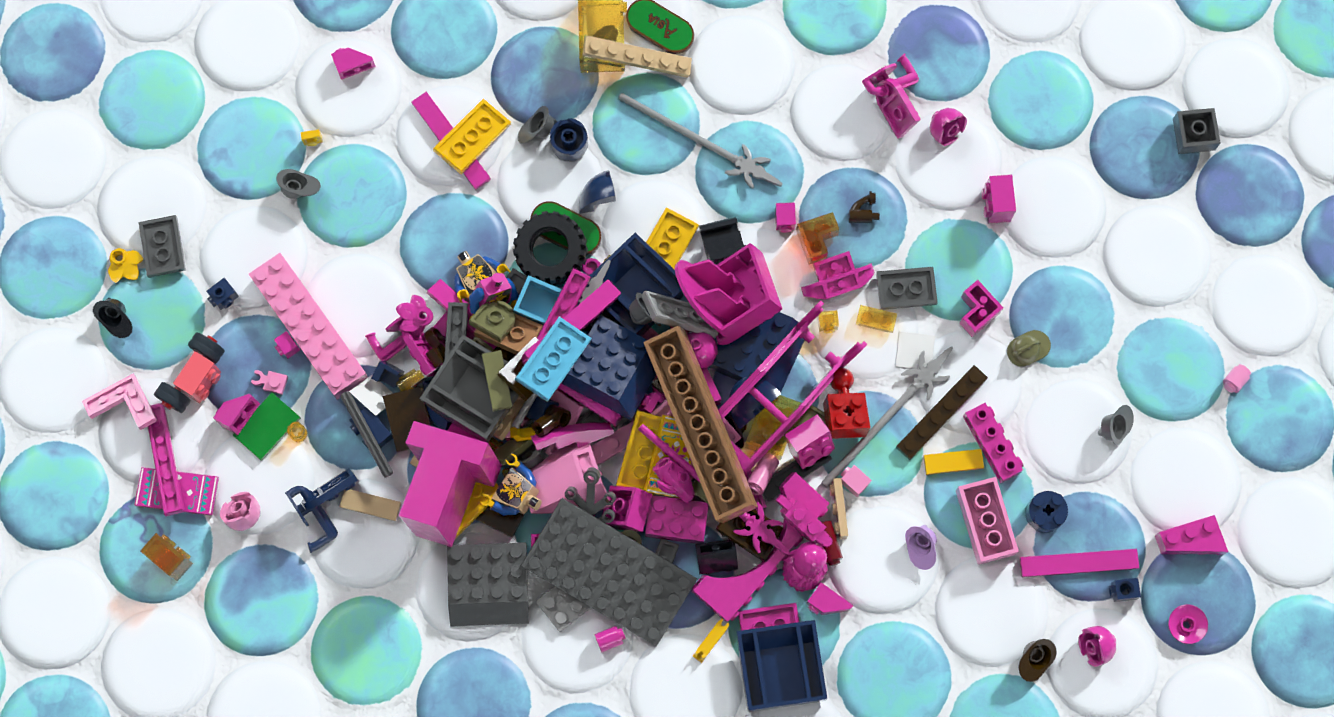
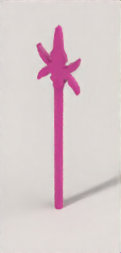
M644 424L639 427L638 430L700 482L692 465ZM757 502L758 520L755 518V515L750 516L749 513L739 516L745 522V526L750 527V530H734L733 532L741 536L753 534L752 542L758 554L761 551L760 541L757 537L761 536L763 542L773 545L786 555H790L789 550L776 538L773 530L767 529V525L782 526L783 523L777 520L764 521V510L759 502Z

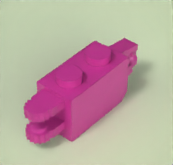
M781 494L775 501L782 507L780 510L781 516L803 537L811 542L816 541L823 547L831 545L832 538L824 531L826 526L798 500L793 498L788 500Z

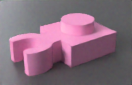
M259 370L254 371L256 375L260 376V380H252L251 383L253 385H264L263 389L265 391L283 395L288 380L287 375L268 371L267 376H265Z

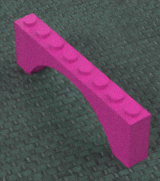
M791 472L779 486L781 495L788 500L791 498L798 500L816 518H821L828 511L826 507L830 503L796 472ZM785 519L783 520V530L778 540L790 550L793 546H798L803 538ZM774 547L767 560L762 561L753 569L743 574L726 578L702 575L691 591L724 621H733L738 616L740 607L742 605L746 606L751 601L753 592L755 590L759 591L764 586L765 578L768 575L772 576L778 569L776 567L780 561L783 562L788 555Z

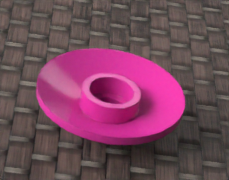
M1185 604L1172 611L1169 616L1168 626L1170 633L1176 640L1185 644H1193L1199 642L1206 635L1208 620L1200 608ZM1185 621L1190 624L1188 629L1183 626Z

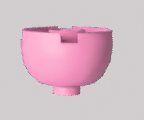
M239 492L231 496L232 500L228 504L225 502L220 510L221 519L229 528L236 531H244L253 527L260 517V505L256 498L249 492Z

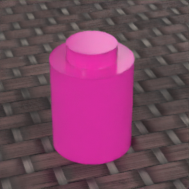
M617 626L594 634L601 653L622 645V640L626 639L622 628L618 629Z

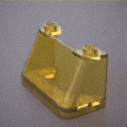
M578 0L581 73L625 71V64L583 56V45L586 35L624 43L623 13H627V2H623V0Z

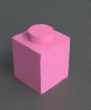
M855 465L851 469L847 467L841 473L842 484L856 497L872 481Z

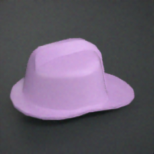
M927 525L910 527L905 533L910 560L919 569H931L936 562V535Z

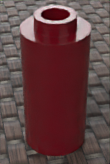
M832 521L822 522L826 526L824 531L832 538L831 545L824 547L827 554L826 564L835 566L841 563L840 560L843 559Z

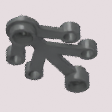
M594 467L588 468L583 476L584 481L587 483L586 502L578 494L575 487H568L565 491V497L568 500H573L582 510L592 516L606 505H612L616 500V495L613 492H607L601 500L595 503V484L599 481L601 474ZM588 476H592L594 480L589 479ZM568 491H572L574 495H569ZM607 496H610L613 500H608ZM606 510L599 520L604 523H611L615 518L614 511ZM606 514L611 515L612 518H607Z

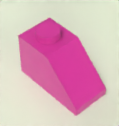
M349 47L339 48L331 54L341 80L376 67L372 56Z
M250 394L226 401L217 410L213 419L225 429L238 435L260 403Z
M822 582L806 603L809 605L808 609L816 615L818 613L827 615L850 611L853 607L851 603Z

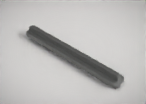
M349 391L342 393L340 397L382 475L385 478L391 476L393 471Z

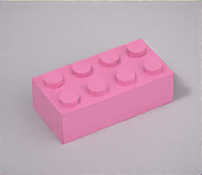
M993 477L959 486L956 489V494L977 564L980 565L1016 555L1019 551L997 478Z

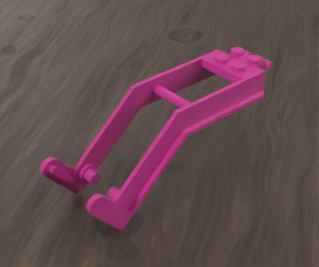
M821 300L799 321L763 363L718 409L721 419H723L749 392L782 423L750 458L731 441L745 475L819 397L834 379V372L838 368H844L867 346L865 341L861 344L857 342L841 358L839 356L836 357L830 351L824 359L830 363L831 369L788 418L761 394L754 385L798 337L800 339L803 338L809 344L815 337L809 331L808 325L824 310L822 308L824 303Z

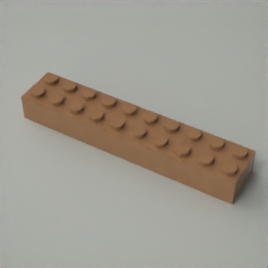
M676 326L645 341L644 345L715 520L725 523L757 508V503L686 331L680 326Z

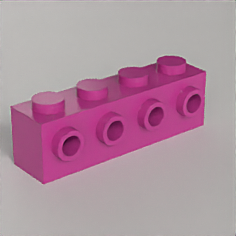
M985 402L965 412L963 418L1001 484L1023 471V462L1020 457L1015 456L1011 441L1009 439L1006 440L1002 425L996 422L992 407L987 406Z

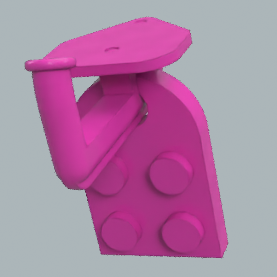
M905 53L897 62L902 64L907 75L897 79L889 78V75L897 67L896 63L882 67L862 80L865 89L870 94L876 96L877 104L897 139L903 137L921 120L904 91V88L915 85L919 81L918 74L905 56Z
M424 313L420 315L421 319L426 318ZM401 317L397 318L385 330L386 332L400 331L402 335L384 349L376 339L375 332L365 335L370 346L381 361H388L408 346L410 349L409 353L419 363L421 372L427 377L436 375L437 372L432 371L437 368L426 356V353L432 347L425 339L423 332L425 326H420L415 332H405L400 330V325L404 319Z

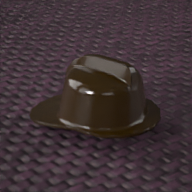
M1049 639L1032 641L1025 646L1018 667L1019 674L1025 681L1033 682L1038 680L1054 662L1057 655L1055 644Z

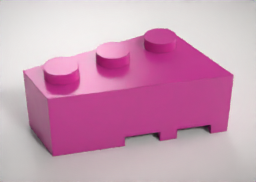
M1215 515L1167 529L1155 535L1161 554L1224 555L1228 552Z

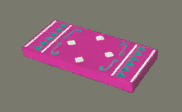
M141 467L135 506L163 510L156 469ZM177 472L185 512L213 516L219 477Z

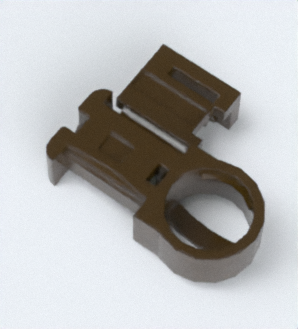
M431 327L424 333L427 343L432 347L426 353V356L437 368L445 361L446 340L437 328Z

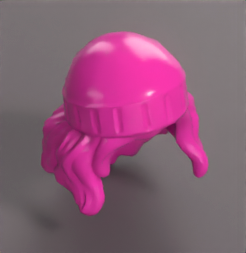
M809 541L791 551L790 555L783 562V580L790 587H794L796 591L804 592L816 589L828 571L826 564L827 554L824 547L817 542Z

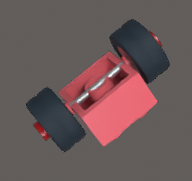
M198 332L193 335L188 346L195 352L173 382L176 387L161 382L153 394L162 401L161 405L169 410L174 409L179 413H183L191 402L190 398L200 404L202 400L204 401L208 397L209 389L221 377V371L215 364L225 352L217 344V340L209 335L206 337Z

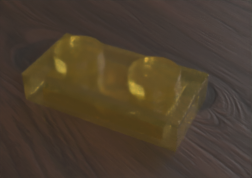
M860 305L855 325L893 333L897 313Z

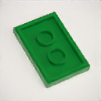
M271 393L255 410L238 435L234 433L233 436L262 461L301 417L275 394Z

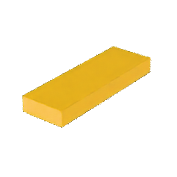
M982 449L923 456L926 475L984 469Z

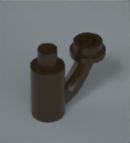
M869 191V195L864 196L852 205L849 210V223H872V220L880 219V213H872V210H859L860 207L868 202L869 205L875 204L876 193Z

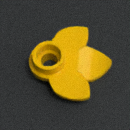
M121 248L113 250L109 256L111 264L108 268L111 280L117 283L123 276L129 280H137L139 277L137 264L143 261L141 254L134 250L126 252ZM118 256H123L121 261H117Z

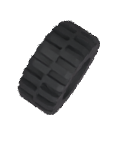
M544 211L540 215L534 214L531 216L532 219L529 221L526 219L523 222V227L521 229L518 228L516 232L518 235L517 238H514L513 242L515 245V249H513V254L516 257L515 261L527 277L529 275L552 286L555 284H565L573 268L581 272L582 265L586 263V254H588L586 237L578 224L565 214L562 215L555 211L552 213ZM550 231L558 232L567 240L568 253L559 264L544 266L534 257V244L542 234Z

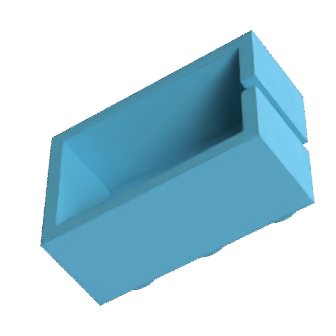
M528 275L513 312L544 326L562 289Z

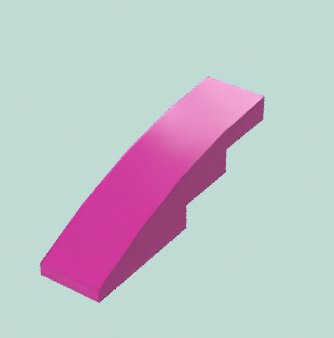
M581 423L554 428L543 437L537 435L530 437L537 451L552 444H555L557 449H560L574 442L578 448H581L614 434V431L609 423Z

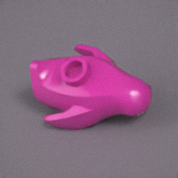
M670 457L660 459L652 469L660 479V481L657 480L658 487L665 493L678 496L684 502H690L694 498L695 493L689 473Z

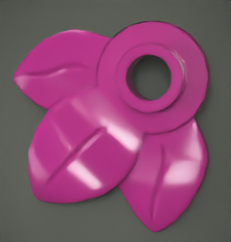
M412 295L410 303H401L396 307L397 313L404 319L400 325V330L415 332L420 326H427L433 320V312L426 306V302L421 296ZM422 313L427 314L425 319L420 318Z

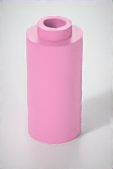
M766 453L758 461L747 480L753 495L763 494L779 465V460L770 453Z

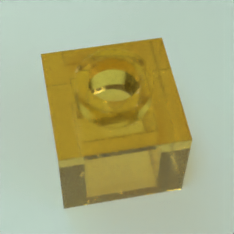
M837 310L821 312L817 316L819 332L823 331L828 334L838 330Z

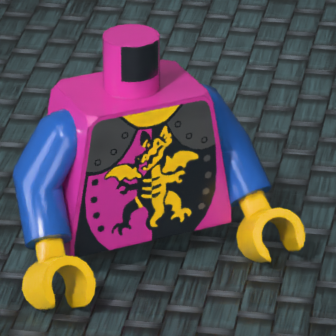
M495 273L491 277L480 280L469 296L470 312L474 315L483 304L503 301L507 304L512 301L510 306L514 309L519 298L515 284L509 278H506L503 273Z

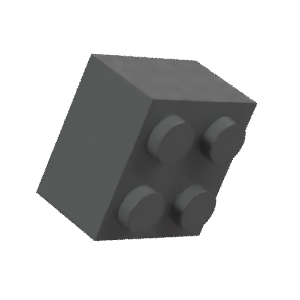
M1215 108L1177 111L1173 117L1178 154L1215 151L1221 144Z

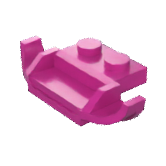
M847 251L812 263L818 282L803 286L801 290L805 297L829 299L861 288L872 278L875 272L872 263L855 269L850 252Z

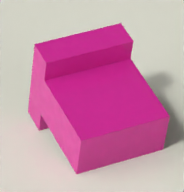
M414 421L406 444L419 463L399 517L415 536L452 547L475 483L478 482L494 487L502 465L488 443Z

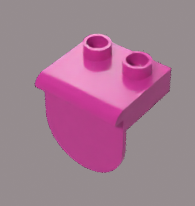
M751 243L717 265L709 259L694 264L680 260L675 264V274L682 292L697 314L718 331L716 339L720 345L732 343L783 310L764 255Z

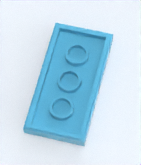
M559 316L515 380L548 402L592 338Z

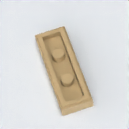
M344 489L339 507L397 521L401 502L351 489L345 491Z

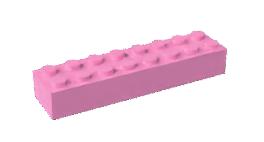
M278 253L249 273L253 282L337 400L341 398L340 395L342 393L352 390L368 378L361 365L281 253Z

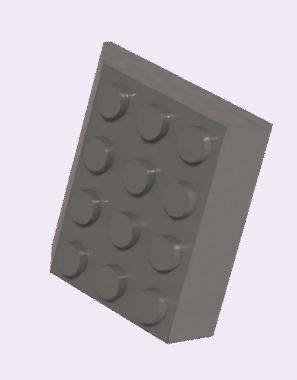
M462 334L420 397V400L439 416L480 441L488 443L511 408L493 412L482 354L491 351ZM503 359L504 366H505L508 362ZM508 386L513 406L519 395Z
M526 542L447 546L450 627L529 624L528 570L521 566L527 556Z

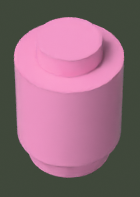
M1241 364L1235 366L1224 378V388L1230 393H1238L1250 379V370Z

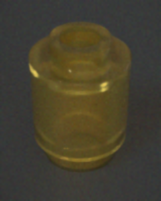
M413 368L401 376L396 384L401 391L411 389V386L424 378V375L420 370L416 371Z

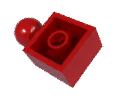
M838 368L834 372V379L830 383L831 387L838 391V394H827L823 402L826 426L830 430L832 439L866 437L870 430L865 393H849V389L854 383V376L847 368Z

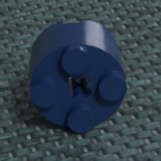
M568 118L567 120H560L553 125L550 131V143L553 153L561 160L575 162L585 154L588 148V135L580 121Z
M1042 491L1036 494L1026 507V520L1038 532L1050 533L1055 531L1065 522L1068 516V506L1064 497L1053 491ZM1045 508H1047V511H1050L1048 516L1046 512H1043Z

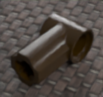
M552 404L547 408L545 415L532 423V430L535 431L537 436L543 437L558 425L565 427L571 420V412Z

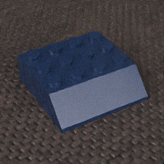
M636 232L589 275L591 279L596 277L603 265L608 260L611 261L603 283L609 280L621 292V295L604 313L616 324L641 337L655 322L652 321L648 324L640 325L633 323L631 320L629 306L636 299V293L643 294L644 291H649L678 300L685 296L677 281L675 270Z
M781 312L776 313L771 319L759 324L732 343L727 345L717 344L718 354L713 364L708 368L737 381L744 377H750L799 322ZM798 337L761 379L769 382L782 392L805 340Z
M599 315L588 334L592 338L590 343L568 372L562 384L632 420L656 376L644 345L647 339Z
M815 620L736 631L747 712L823 702L828 699Z

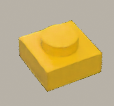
M319 129L300 132L304 145L316 146L318 143L323 142Z

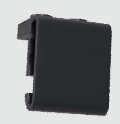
M736 217L699 225L707 260L709 259L715 265L746 246L743 244L741 233L738 230Z

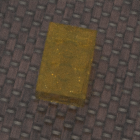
M779 395L771 402L787 418L801 404V402ZM766 408L755 416L745 443V448L756 451L782 424ZM794 424L785 434L793 430ZM785 434L767 452L774 455L780 461L787 446Z

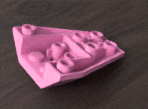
M574 442L560 448L531 469L537 482L536 488L539 490L536 497L542 501L538 510L530 508L531 514H552L561 498L579 507L573 500H568L565 497L566 489L571 486L577 489L578 494L586 502L587 483L583 478L584 473L590 467L598 469L591 443L578 448ZM588 476L589 479L594 480L592 476ZM601 477L595 484V503L601 500L607 493ZM568 491L569 495H574L572 491ZM606 505L601 510L609 508L611 505Z

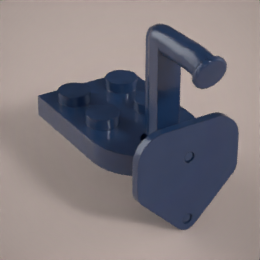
M349 468L314 491L304 486H295L285 492L306 527L309 524L304 516L312 511L326 535L318 540L307 543L310 553L328 544L338 535L336 527L321 504L327 500L330 502L339 496L338 493L344 489L348 491L356 485L355 482L358 479ZM300 493L303 500L299 505H296L292 498Z

